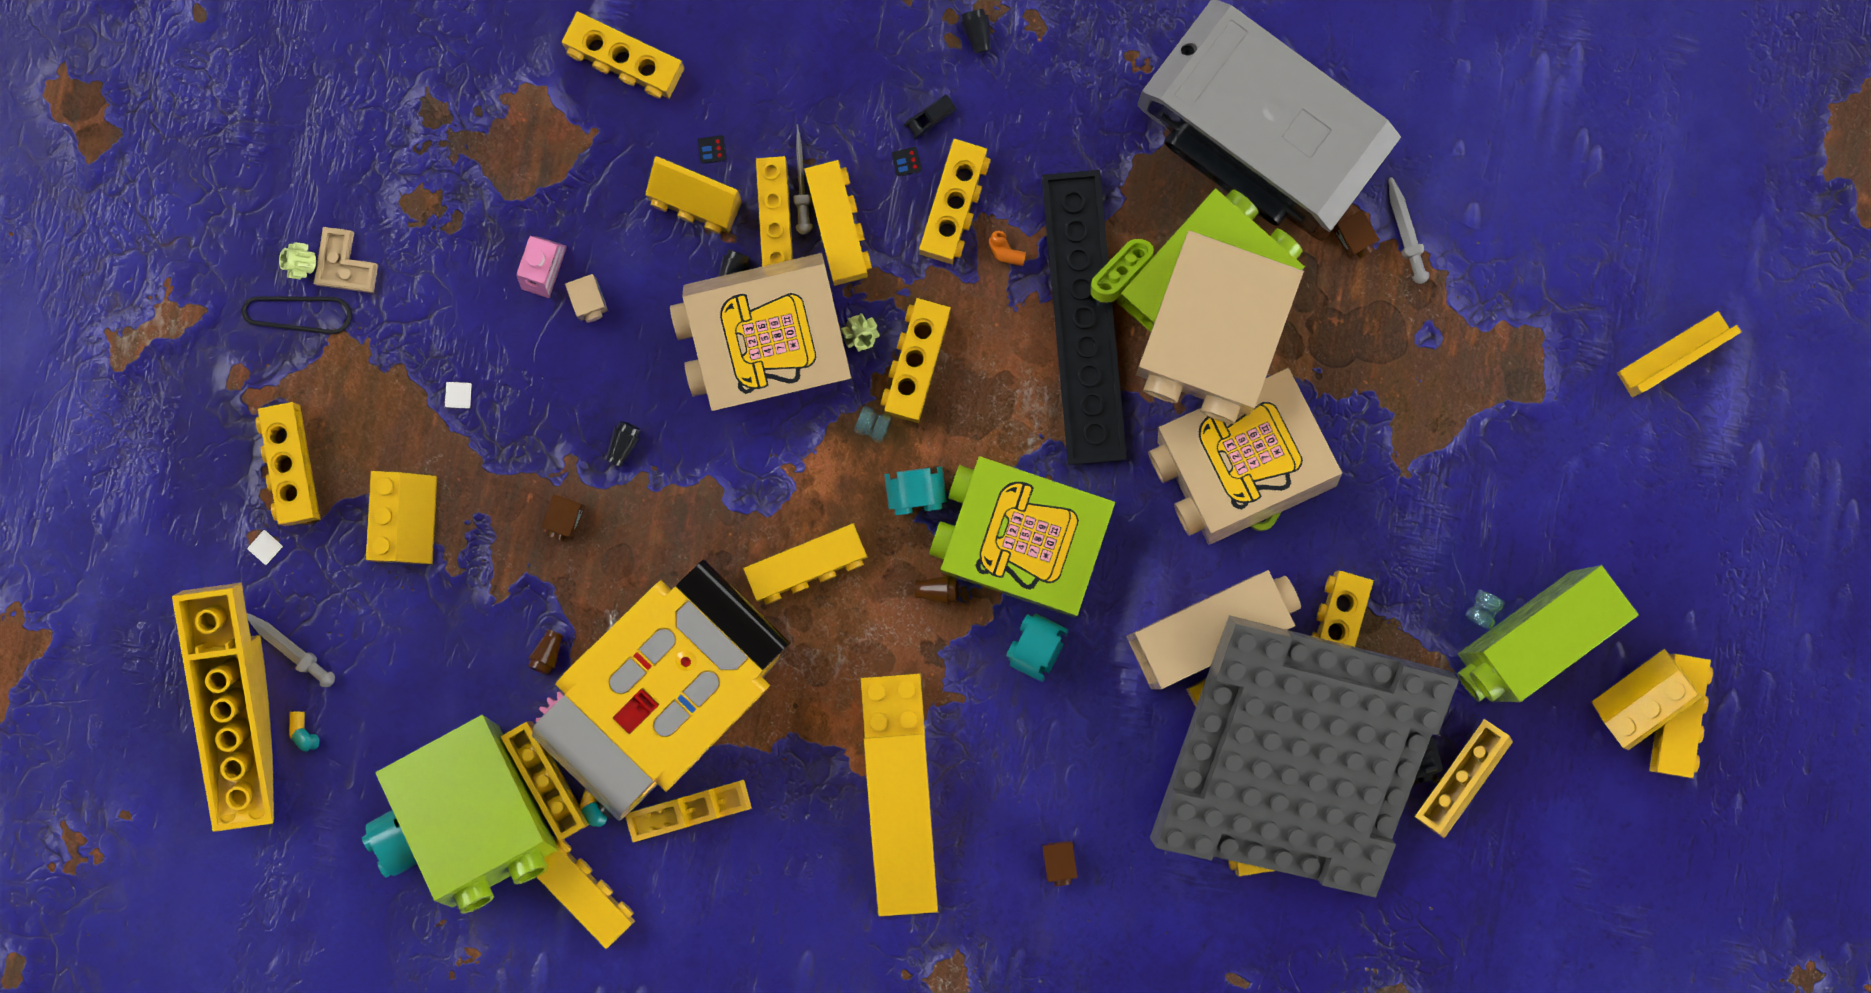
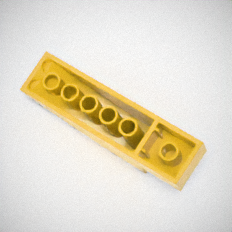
M242 583L180 591L172 596L212 830L214 832L272 824L274 822L273 754L265 665L260 635L250 636Z
M921 674L861 678L865 732L864 748L878 915L892 916L938 912Z

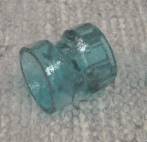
M864 406L855 425L854 433L861 436L865 434L871 436L873 441L881 444L892 417L884 413L881 415L876 414L872 408Z
M1478 590L1474 597L1476 602L1473 607L1468 608L1464 616L1477 625L1491 630L1495 624L1494 617L1498 612L1502 611L1505 602L1486 591Z

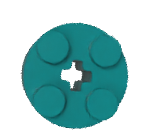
M943 466L937 467V473H931L930 468L897 472V478L892 479L890 478V473L884 474L888 509H894L895 515L913 513L912 507L924 506L925 511L942 509V503L947 502Z
M1037 613L1034 616L1027 614L1020 627L1022 636L1019 642L1013 641L1006 657L1011 661L1010 667L1043 682L1045 680L1042 674L1043 671L1047 673L1051 671L1064 643L1060 642L1061 634L1067 637L1069 629Z
M393 810L366 824V835L362 837V841L370 853L374 851L379 860L377 862L378 868L384 877L390 875L397 876L417 865Z

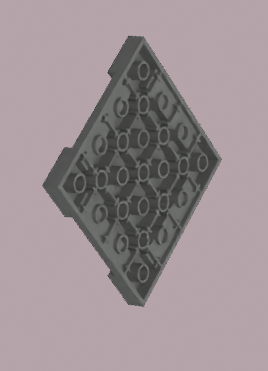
M1229 615L1150 835L1151 841L1158 849L1211 861L1213 857L1315 879L1322 886L1376 898L1396 843L1392 840L1430 738L1432 734H1439L1459 679L1448 670Z

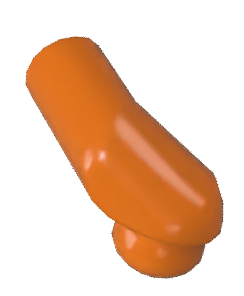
M994 231L989 238V247L995 258L1000 262L1023 266L1026 252L1011 249L1006 240V234L1003 231Z

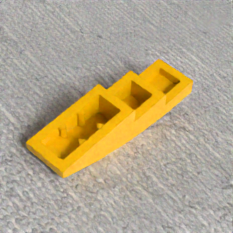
M741 780L632 811L625 817L632 842H637L749 810L752 807L745 781Z

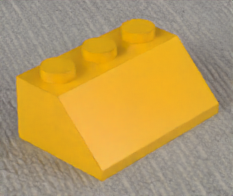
M655 157L645 194L648 200L651 201L650 205L664 212L668 208L678 212L677 217L693 223L694 220L705 223L704 228L713 233L720 234L721 231L729 233L742 204L738 190L660 157Z
M371 471L366 560L388 563H433L437 476Z
M1663 649L1594 699L1592 704L1624 749L1630 750L1701 699L1702 695L1666 649Z

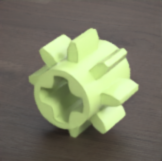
M294 242V244H289L288 248L282 249L279 257V266L282 270L288 271L287 278H306L307 273L311 274L315 269L316 256L314 252L308 251V244Z
M862 313L848 318L846 327L841 328L847 347L850 348L855 345L858 352L870 347L872 348L875 338L880 337L874 319L871 317L866 320Z

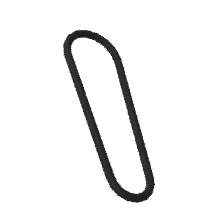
M257 296L246 300L242 308V315L249 324L325 334L342 332L350 324L352 317L348 304L337 297ZM253 301H335L345 307L347 319L342 327L328 330L254 321L248 317L246 310L247 306Z

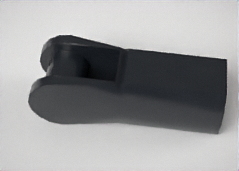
M945 94L906 121L903 126L909 128L914 134L912 138L917 140L957 109L948 95ZM923 117L929 122L924 127L918 122Z

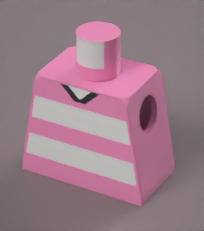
M530 236L517 271V279L521 289L550 298L567 246L541 237Z

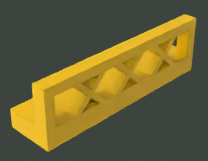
M1717 311L1618 371L1617 375L1631 397L1637 396L1740 334L1741 330L1738 325L1729 328L1720 312Z

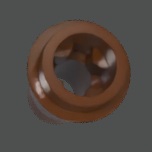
M949 575L923 581L916 580L915 598H923L948 605L951 602L958 601L959 582L957 578H951Z
M547 629L544 637L528 657L530 660L528 667L549 676L551 671L556 668L563 635Z

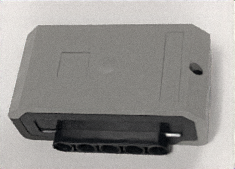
M1211 0L1142 90L1138 101V107L1145 114L1170 131L1164 143L1171 151L1228 193L1231 190H1236L1243 194L1255 205L1258 215L1272 225L1279 226L1286 217L1320 241H1323L1401 138L1388 119L1238 9L1218 0Z

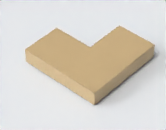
M323 227L314 279L316 286L374 293L378 264L350 260L354 237L353 231Z

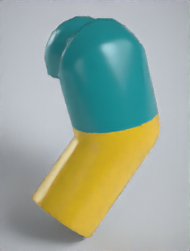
M289 712L290 739L302 751L307 752L309 749H317L319 737L316 734L309 735L305 730V712Z
M585 789L579 807L589 825L601 827L606 823L607 817L599 810L596 798Z

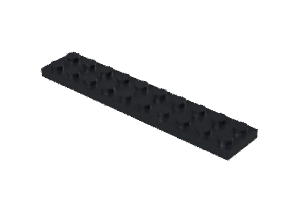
M1100 170L1044 174L1041 176L1067 464L1069 466L1126 461L1112 302L1097 301L1091 295L1092 279L1108 263Z

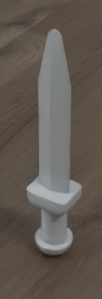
M797 124L796 153L799 195L794 196V203L798 212V225L795 227L799 233L808 234L813 228L809 218L811 196L805 195L802 144Z
M1390 177L1388 180L1390 203L1404 245L1401 253L1404 259L1410 260L1414 273L1413 281L1423 284L1429 279V272L1425 271L1421 254L1424 252V245L1418 244L1404 196L1395 180Z
M247 614L248 621L258 634L297 665L295 668L297 671L309 672L320 681V686L322 687L333 685L335 675L333 672L328 673L316 663L317 657L313 653L304 652L270 623L252 614Z

